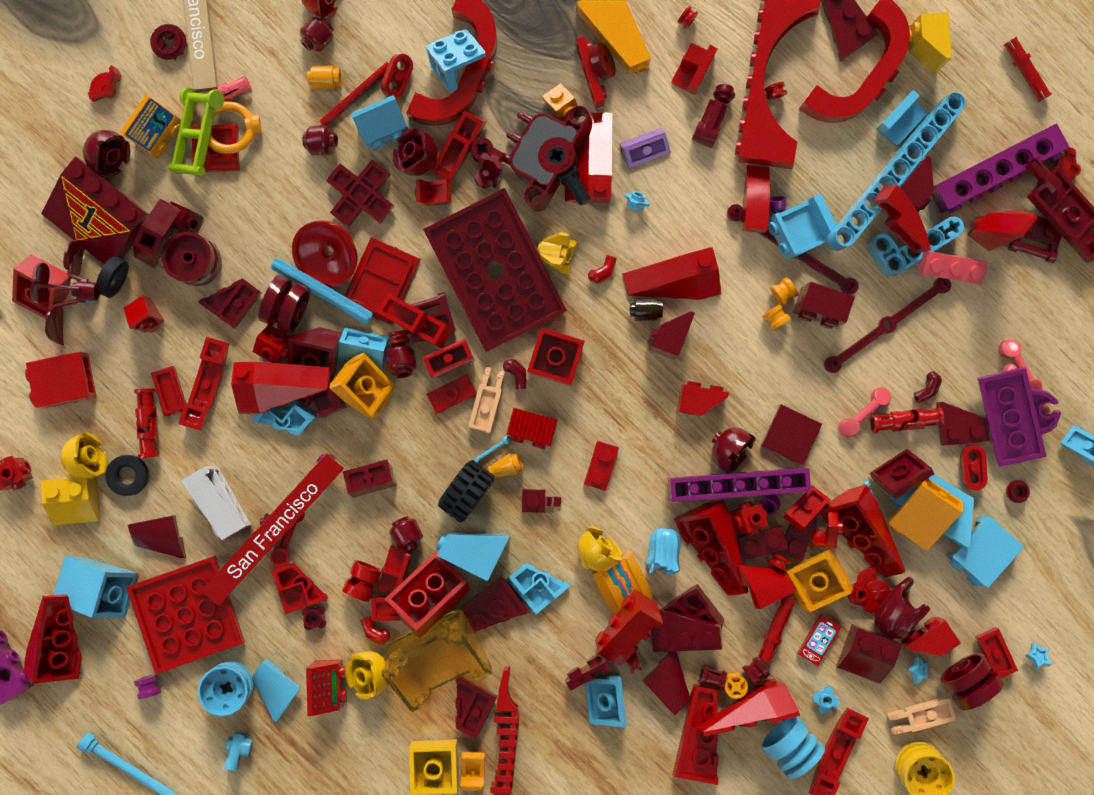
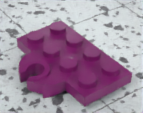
M1025 367L977 378L998 466L1001 467L1047 457L1042 434L1051 432L1058 426L1057 423L1060 419L1061 411L1054 410L1051 414L1044 415L1041 413V408L1046 403L1058 404L1057 399L1048 391L1031 389Z

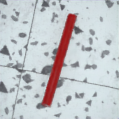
M386 61L319 122L322 125H329L384 77L389 63Z

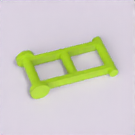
M183 88L179 97L184 105L173 160L168 165V170L174 173L203 176L205 174L203 166L215 110L223 106L224 95L219 90H211L208 94L196 93L192 88ZM196 102L206 103L201 130L190 129ZM188 138L198 139L193 166L182 164Z

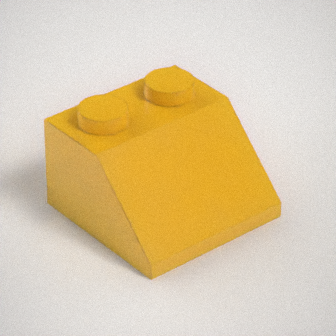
M949 12L920 14L909 27V52L931 72H938L952 58Z
M97 477L91 479L64 478L40 481L42 505L53 525L100 521Z

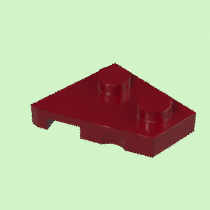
M241 278L232 283L231 286L224 287L216 291L217 293L200 299L198 303L236 329L262 292Z

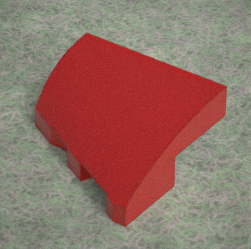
M295 563L271 570L285 614L328 599V596Z
M745 565L736 566L742 585L749 588L755 609H763L796 592L792 580L782 569Z

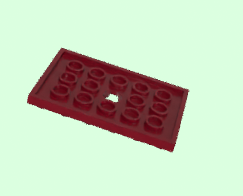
M505 188L423 229L485 352L567 311ZM491 262H499L503 265L504 274L500 279L494 280L488 277L486 268Z

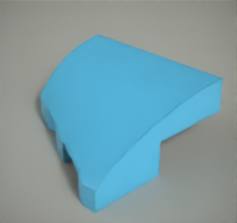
M299 399L289 402V405L277 406L269 409V412L257 414L252 421L257 424L261 422L271 425L272 428L278 430L285 429L289 433L299 436L316 419L317 415L309 406L301 405Z
M525 563L506 579L534 616L571 586L568 582L558 580L547 572H541L528 563Z
M265 659L254 673L252 680L272 719L277 722L301 689V686L284 675L285 672L268 659Z

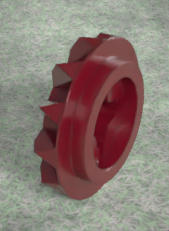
M161 25L151 35V49L159 58L166 61L176 60L178 56L184 55L185 47H187L186 35L176 25ZM163 37L165 39L172 40L175 47H166V43L163 40Z

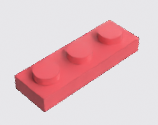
M928 251L923 252L918 273L982 285L988 262Z

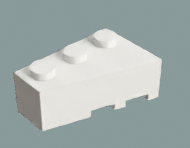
M205 466L181 480L203 515L212 525L211 528L216 537H220L221 540L228 539L251 525L218 466Z

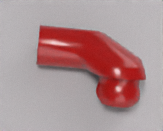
M606 255L603 267L597 270H590L588 279L596 284L610 279L617 258Z

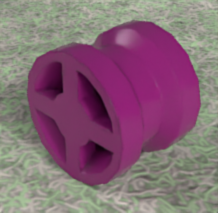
M157 674L134 680V685L138 687L139 691L137 694L138 699L148 698L161 693V689L156 683L158 680Z

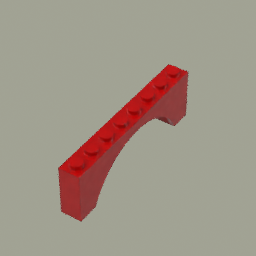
M761 0L765 1L764 9L759 8L757 23H761L760 31L755 30L753 42L754 45H757V51L751 54L750 66L754 67L753 75H748L746 88L750 89L749 97H744L742 110L746 111L745 119H740L739 133L743 134L742 140L736 143L735 155H739L738 162L792 170L798 141L790 137L773 117L765 95L764 74L769 58L779 41L798 24L818 16L821 0Z

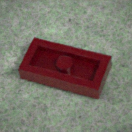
M814 518L802 532L790 523L785 534L789 548L778 552L801 562L819 519Z
M782 525L763 530L756 535H745L737 538L743 560L789 548Z

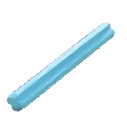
M275 258L272 262L271 269L296 284L299 283L310 288L311 293L364 324L370 322L373 313L280 258Z

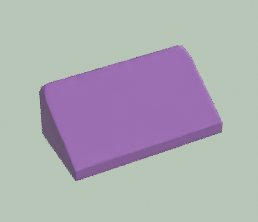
M662 128L620 143L628 168L671 153L666 132Z

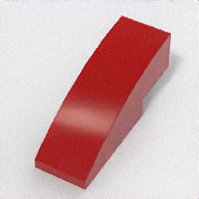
M464 110L454 131H451L431 172L452 182L471 152L472 143L479 138L487 121L469 110Z
M747 165L742 231L765 233L768 230L770 170L769 167Z
M898 185L884 186L874 199V202L889 216L884 224L914 253L928 252L931 248L928 235L915 206Z
M390 293L386 295L377 311L383 317L441 349L453 330L445 323Z

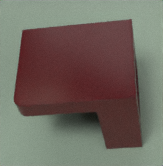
M330 388L329 391L314 396L318 418H324L347 408L344 401Z

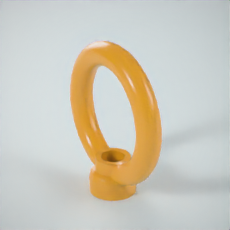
M224 102L221 108L215 110L214 117L223 111L239 113L245 119L246 134L239 142L225 145L217 142L210 133L208 146L223 154H234L244 150L251 144L255 134L262 133L260 116L252 115L246 107L239 103Z

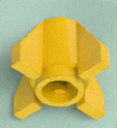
M560 232L540 242L537 252L542 261L560 273L570 275L571 263L569 262L571 261L574 249L578 245V241L569 239V234Z

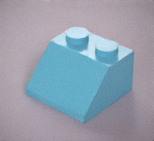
M394 95L351 113L368 150H378L384 147L388 141H397L406 130H409Z

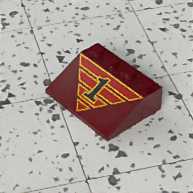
M76 156L60 174L41 213L73 240L87 241L88 244L85 250L104 265L112 257L122 259L133 246L141 225L149 215L146 210L105 177L92 170L86 162Z

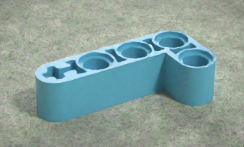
M950 217L926 231L927 235L932 236L935 240V245H930L929 251L934 252L958 237L964 230L963 221L958 217ZM952 226L953 230L945 235L942 233L943 230ZM887 234L877 235L868 243L869 254L880 271L886 276H894L920 261L923 256V252H918L915 258L910 257L908 254L909 247L904 245L898 248L894 240ZM877 241H882L884 243V251H881L877 248ZM889 260L896 262V270H892L889 267Z

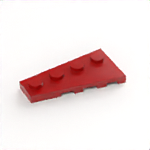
M697 684L692 686L673 770L674 777L719 785L717 776L718 734L704 737L697 732L699 725L718 713L717 690L715 688Z

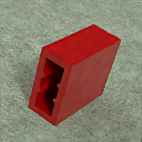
M76 352L26 363L25 377L30 383L31 391L29 398L34 408L44 409L97 398L88 353Z

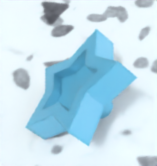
M1032 643L1031 652L1026 654L1025 657L1033 662L1035 670L1041 665L1048 667L1052 665L1048 658L1049 649H1041L1036 643Z
M915 657L913 666L908 669L913 675L914 684H919L923 678L929 679L927 670L930 662L922 661L919 657Z

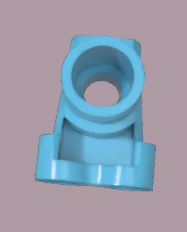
M236 732L233 737L228 738L225 751H229V755L226 758L224 769L238 770L240 756L248 758L253 739L246 738L245 734Z

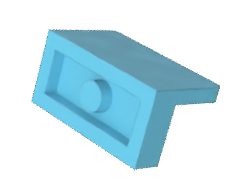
M914 90L906 96L877 128L895 146H898L927 115V112L915 102L920 95Z
M344 328L338 342V362L345 364L353 356L365 353L382 371L389 337Z

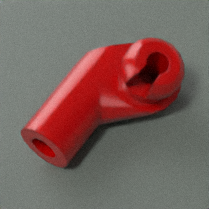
M371 616L360 620L368 640L378 645H383L390 640L389 631L376 629L373 621H371Z

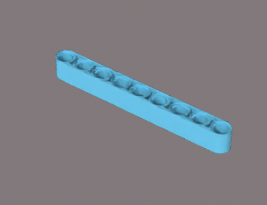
M959 92L950 93L933 107L827 237V244L830 249L840 251L851 246L881 210L874 202V199L881 191L880 184L883 186L898 185L899 187L964 109L966 101L962 94ZM921 134L925 137L926 142L922 139ZM908 151L912 154V158L909 157ZM894 167L898 170L899 175L895 173ZM866 200L871 203L872 209L868 208ZM852 217L857 220L858 226L853 224ZM838 234L843 236L844 243L839 241Z

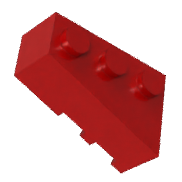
M635 589L630 595H627L623 599L617 614L614 613L610 617L607 628L597 635L595 640L597 654L621 667L637 651L638 647L636 645L642 639L647 641L650 638L649 632L655 626L660 628L663 625L657 602Z

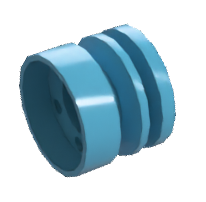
M222 662L206 672L200 680L197 690L198 700L202 707L210 714L217 716L231 715L246 704L252 696L254 689L253 676L249 669L239 662ZM228 681L231 683L230 687L233 688L229 691L226 690L227 686L224 685Z
M798 716L784 720L776 725L767 734L761 745V748L773 761L778 760L777 766L781 771L784 770L783 773L788 779H796L808 772L821 759L825 751V747L820 741H817L816 736L808 734L809 728Z

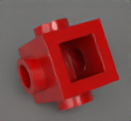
M267 325L257 335L252 352L271 363H279L281 359L285 360L288 357L290 336L273 326Z
M9 456L0 460V491L18 490L27 485L26 481L33 478L30 473L32 471L31 466L24 458Z
M752 501L739 504L738 509L730 511L737 533H748V536L761 533V528L768 526V515L762 504H753Z

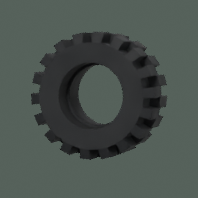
M474 460L468 461L439 499L438 507L458 522L465 521L490 488L495 476Z

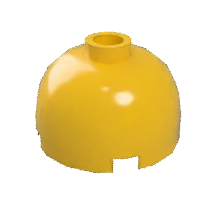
M85 432L75 435L63 445L61 464L65 471L73 478L91 479L98 477L106 471L108 465L106 451H101L99 446L102 443L95 435Z
M590 526L578 541L579 561L587 570L604 572L621 562L623 555L610 536L608 540L601 535L604 531L595 526Z
M363 651L349 657L350 661L345 664V676L349 687H354L358 692L355 694L357 697L363 700L371 699L387 687L390 680V669L386 660L379 653Z

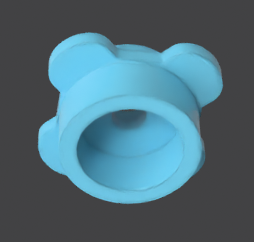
M634 191L632 194L626 193L624 196L628 199L627 206L630 209L643 211L645 206H650V202L645 199V194Z
M825 686L824 689L819 690L812 696L813 701L819 706V711L823 714L828 713L829 709L838 707L840 704V700L835 697L833 688L830 686Z

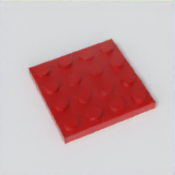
M216 555L126 587L155 674L245 643L230 596L228 595L218 606L201 592L202 588L220 570Z

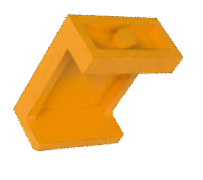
M928 478L918 485V488L897 512L893 511L891 513L888 524L895 532L902 533L908 537L914 545L928 551L962 514L964 502Z

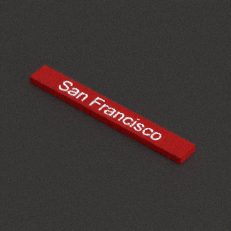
M326 453L202 588L201 592L219 606L343 471L344 467Z

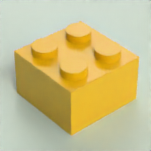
M458 739L411 741L409 746L410 795L456 794L458 792Z

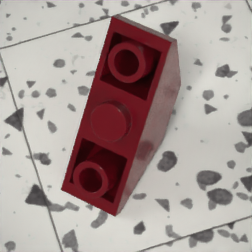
M159 199L141 225L134 241V258L156 268L162 255L163 247L168 241L182 210L163 199Z

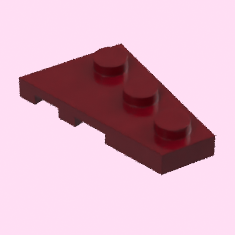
M500 576L447 619L462 637L520 615L530 613V611L505 578Z

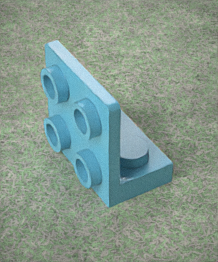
M467 29L457 31L453 35L426 46L430 67L449 92L458 89L456 79H458L457 69L486 57L483 48Z

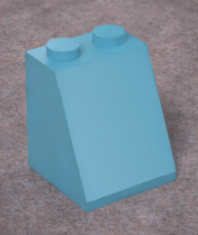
M451 531L440 538L436 549L439 550L437 556L488 581L510 535L506 533Z
M65 556L53 595L67 594L71 609L91 618L125 617L130 602L126 587L135 584L138 573L85 557Z

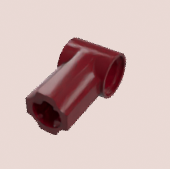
M710 99L691 140L713 148L728 106L719 100Z

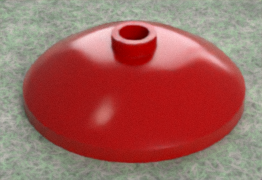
M316 220L301 227L294 236L292 257L297 269L328 287L342 285L352 277L358 262L357 249L350 235L342 227L330 221Z

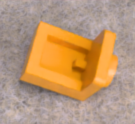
M561 83L542 96L545 103L556 113L558 119L563 122L570 110L578 106L575 98Z
M462 752L460 789L483 790L485 753Z

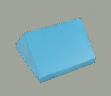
M620 673L594 676V679L585 683L589 723L627 727Z

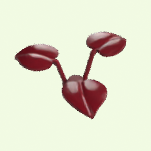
M74 240L68 243L63 258L64 268L68 270L67 276L77 280V283L74 282L72 286L50 284V270L46 263H38L33 271L30 295L34 302L43 303L46 301L48 288L69 290L72 296L76 297L74 300L54 304L53 310H49L45 322L46 336L59 345H64L63 306L86 303V300L98 301L101 293L99 283L89 282V279L79 277L83 253L88 244L87 241Z

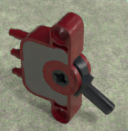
M580 105L573 107L564 122L544 113L533 117L527 113L519 112L517 115L518 119H521L528 125L522 136L511 131L507 132L506 137L512 142L517 143L511 156L504 153L506 157L503 162L511 166L518 178L529 183L524 193V199L528 206L535 212L545 210L560 185L559 181L562 185L566 183L580 206L587 204L591 198L578 178L580 174L577 170L579 157L576 153L593 125L587 108ZM579 117H586L583 122H576ZM541 195L538 202H532L534 196Z

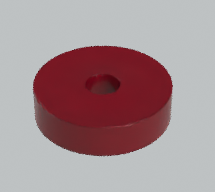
M602 42L590 46L589 56L597 75L603 80L614 77L616 67L607 46Z

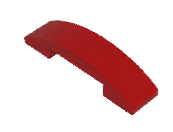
M206 337L200 355L202 360L189 401L184 404L179 425L202 431L222 380L229 343Z
M849 708L845 709L825 745V751L817 764L809 794H836L840 785L838 781L856 739L860 740L869 718Z

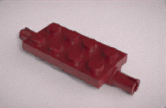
M1038 157L1033 158L1027 163L1025 168L1030 171L1038 182L1027 198L1086 263L1094 261V206L1058 166L1048 170Z

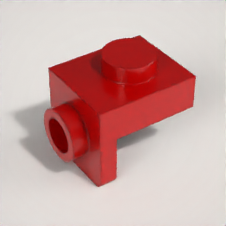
M416 180V202L427 206L451 203V180Z
M828 512L827 530H814L813 547L837 548L838 535L842 536L843 523L838 522V512Z

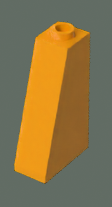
M580 0L577 2L576 11L600 41L607 46L611 54L628 74L633 72L639 74L648 69L651 57L626 0Z

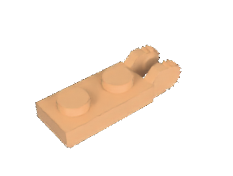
M486 367L482 383L479 384L468 428L491 433L502 392L501 386L505 375L504 371L498 373L497 383L494 388L487 386L491 376V368Z
M949 696L905 707L904 710H896L887 714L888 720L907 718L908 724L895 725L891 728L892 734L895 735L909 731L916 732L957 720Z

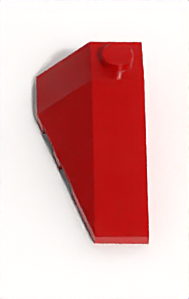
M234 362L231 386L238 413L263 414L269 412V409L274 407H283L297 399H306L329 391L331 368L268 362Z

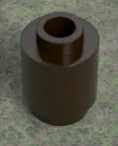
M634 298V303L629 305L630 317H634L635 321H654L657 318H662L663 302L662 300H657V298Z

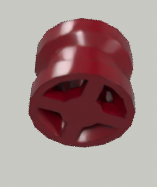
M480 137L471 145L473 159L480 163L483 153L490 155L494 149L492 142L487 138Z
M757 657L752 659L751 664L742 667L756 687L760 684L761 679L764 677L768 678L771 675Z

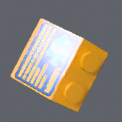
M145 95L119 133L155 158H158L159 155L164 154L167 150L168 142L172 136L178 134L181 120L151 97Z

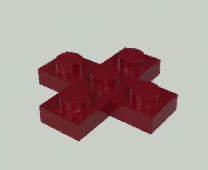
M374 160L368 163L358 177L340 163L326 180L328 184L343 194L330 213L348 228L362 211L381 224L394 208L391 202L378 193L391 174Z

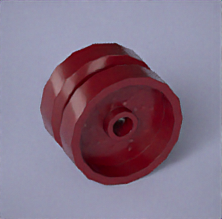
M188 231L177 233L168 239L163 247L161 257L163 267L171 277L191 286L206 285L214 280L220 271L222 262L220 251L214 243L195 232Z
M280 275L276 276L262 299L258 314L259 321L270 326L277 323L278 329L289 334L293 333L306 311L311 294L310 288L299 283L292 287L290 279Z
M983 653L971 654L960 659L947 668L940 678V682L946 691L953 693V701L963 711L977 708L990 701L1001 691L1004 685L998 673L990 670L992 666Z

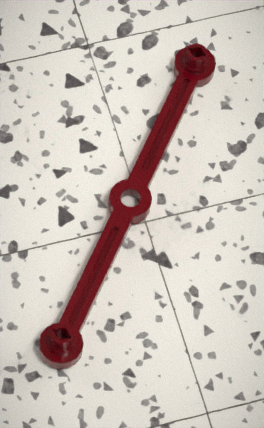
M738 204L731 205L727 210L728 219L733 222L740 221L743 223V207ZM769 229L765 233H758L778 246L775 237L770 233ZM805 252L794 257L841 286L843 293L852 295L858 291L859 284L854 278L846 279Z
M937 278L933 283V287L893 316L881 318L878 327L838 356L826 358L824 361L825 370L829 373L838 372L842 367V363L883 333L893 332L898 322L938 293L944 294L951 289L950 279ZM886 321L890 322V328L884 326Z

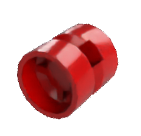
M354 560L350 570L352 576L346 579L342 591L353 598L369 602L375 590L373 584L378 583L382 573L381 570L363 561Z

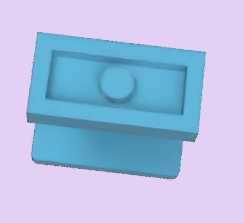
M821 193L813 196L806 202L773 215L768 221V229L775 237L779 252L785 257L786 261L826 243L828 235L837 225Z
M981 515L976 520L978 525L971 532L970 547L966 550L959 546L953 553L949 552L946 556L951 560L949 564L959 572L963 570L968 575L967 580L977 588L979 586L989 588L1024 546L988 515Z

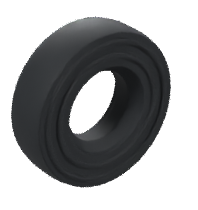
M112 257L102 267L96 283H99L100 295L111 298L119 292L129 270V265L125 260L119 257Z
M122 455L109 463L105 479L108 487L114 493L121 496H132L145 488L149 480V471L145 462L133 455ZM126 466L131 467L136 474L135 480L131 484H124L119 479L120 470Z

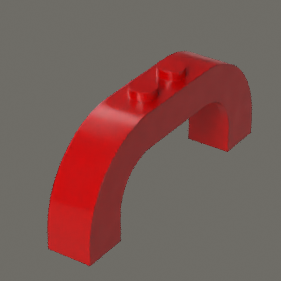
M455 0L451 10L454 18L468 23L475 29L478 35L477 42L485 51L486 57L466 66L457 86L458 89L446 98L431 99L415 92L406 112L410 120L428 126H441L452 123L461 117L464 110H470L478 93H483L487 82L484 79L487 72L491 73L495 65V60L493 59L497 49V32L493 15L482 0Z
M879 0L867 16L873 26L882 34L885 49L881 59L858 90L852 95L837 97L816 85L799 108L802 112L822 122L838 123L856 117L874 99L878 101L886 91L883 88L886 82L889 81L891 83L900 72L897 68L904 59L910 42V29L906 16L893 0Z

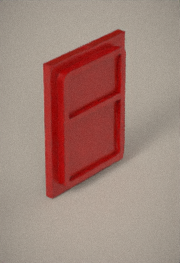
M371 237L344 296L372 312V317L376 320H381L391 325L392 321L378 314L377 311L388 293L403 300L421 259Z

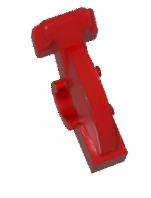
M111 65L109 73H100L94 77L90 84V92H88L91 101L96 102L106 97L112 98L115 95L116 90L114 87L117 81L119 82L121 79V73L116 67Z
M1069 147L1063 151L1064 156L1056 162L1055 166H1058L1072 182L1075 176L1080 174L1081 167L1076 161V150Z

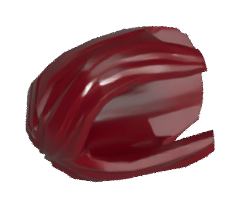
M911 577L905 578L894 587L880 602L875 611L874 623L883 634L895 639L906 638L909 632L930 611L929 605L923 604L915 609L910 603L909 590L914 584Z

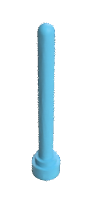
M87 732L77 745V749L84 753L86 751L88 753H95L160 795H177L173 790L99 745L96 736L90 732Z

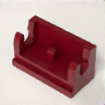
M388 459L343 471L348 494L354 498L397 486L396 479L392 474L393 468Z

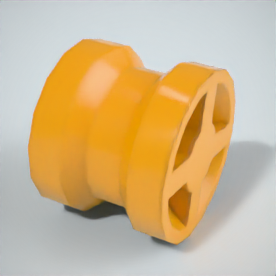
M788 277L783 278L780 284H774L770 287L773 296L782 306L787 303L788 299L799 295L795 285Z
M781 303L762 316L764 320L769 322L772 331L791 319L789 314L784 313Z
M732 672L727 674L723 689L728 696L738 699L745 696L748 685L742 675Z

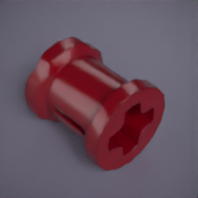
M704 664L699 675L698 684H707L717 687V690L722 691L727 679V672L710 669L708 665Z

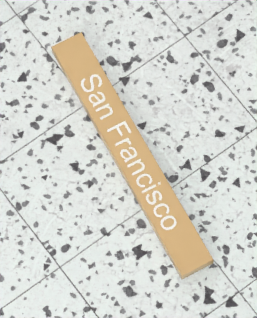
M183 0L194 90L196 92L218 89L208 0Z

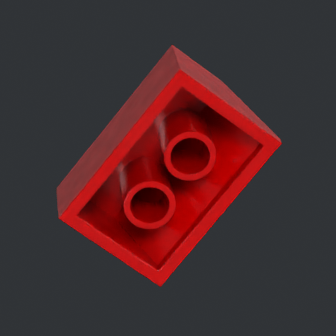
M436 551L385 598V601L419 639L470 591L468 581L446 560L437 556L438 553Z

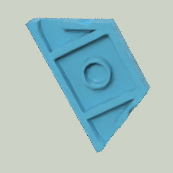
M934 474L929 477L930 480L964 502L962 514L942 535L967 550L971 545L974 498ZM918 485L896 500L891 496L889 501L900 508L918 488Z

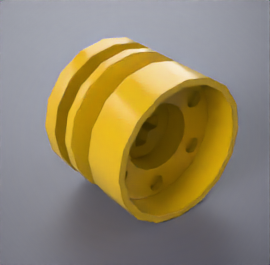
M912 742L899 751L895 760V771L911 795H949L955 784L954 771L949 762L933 745L925 742Z

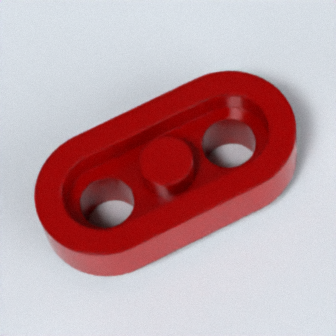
M395 54L390 59L381 82V90L386 97L394 95L395 98H399L403 95L413 70V61L408 55ZM398 62L401 65L400 69L397 67ZM390 83H392L393 86L392 90H390L389 87Z
M968 445L962 449L960 454L962 483L969 490L979 491L988 482L986 452L979 445ZM971 452H973L975 455L973 460L969 459V454ZM972 475H975L976 481L974 483L970 481V477Z

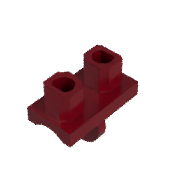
M496 148L492 150L490 155L483 153L480 158L478 171L475 174V183L479 187L489 188L492 186L496 189L500 182L504 166L502 162L505 160L506 155Z

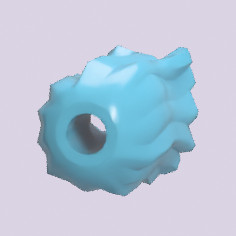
M658 528L651 534L648 559L645 563L649 568V573L655 574L656 569L659 571L663 570L664 574L670 576L680 572L679 554L681 541L679 534L674 529Z

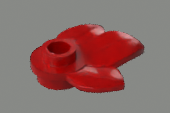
M868 567L858 574L856 583L852 584L853 590L847 597L852 604L861 606L864 611L875 613L880 604L879 600L884 599L890 592L891 586L887 582L877 580L875 567Z

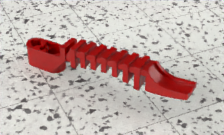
M506 666L504 667L500 682L496 711H510L512 713L495 712L494 723H510L498 724L497 734L500 735L499 746H504L500 747L499 758L507 759H499L498 769L495 775V781L497 782L491 781L490 793H495L494 795L512 794L514 771L511 770H514L516 748L514 747H517V736L515 735H518L519 727L516 724H519L520 713H517L518 704L513 701L509 694L510 667Z

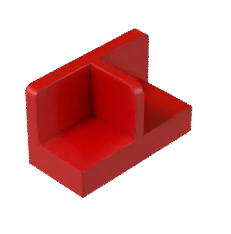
M691 43L671 83L695 95L718 48L709 45L706 50Z
M390 546L385 565L381 570L382 574L377 587L378 591L390 594L405 580L413 554L412 551L406 552L405 549L399 550L395 546Z

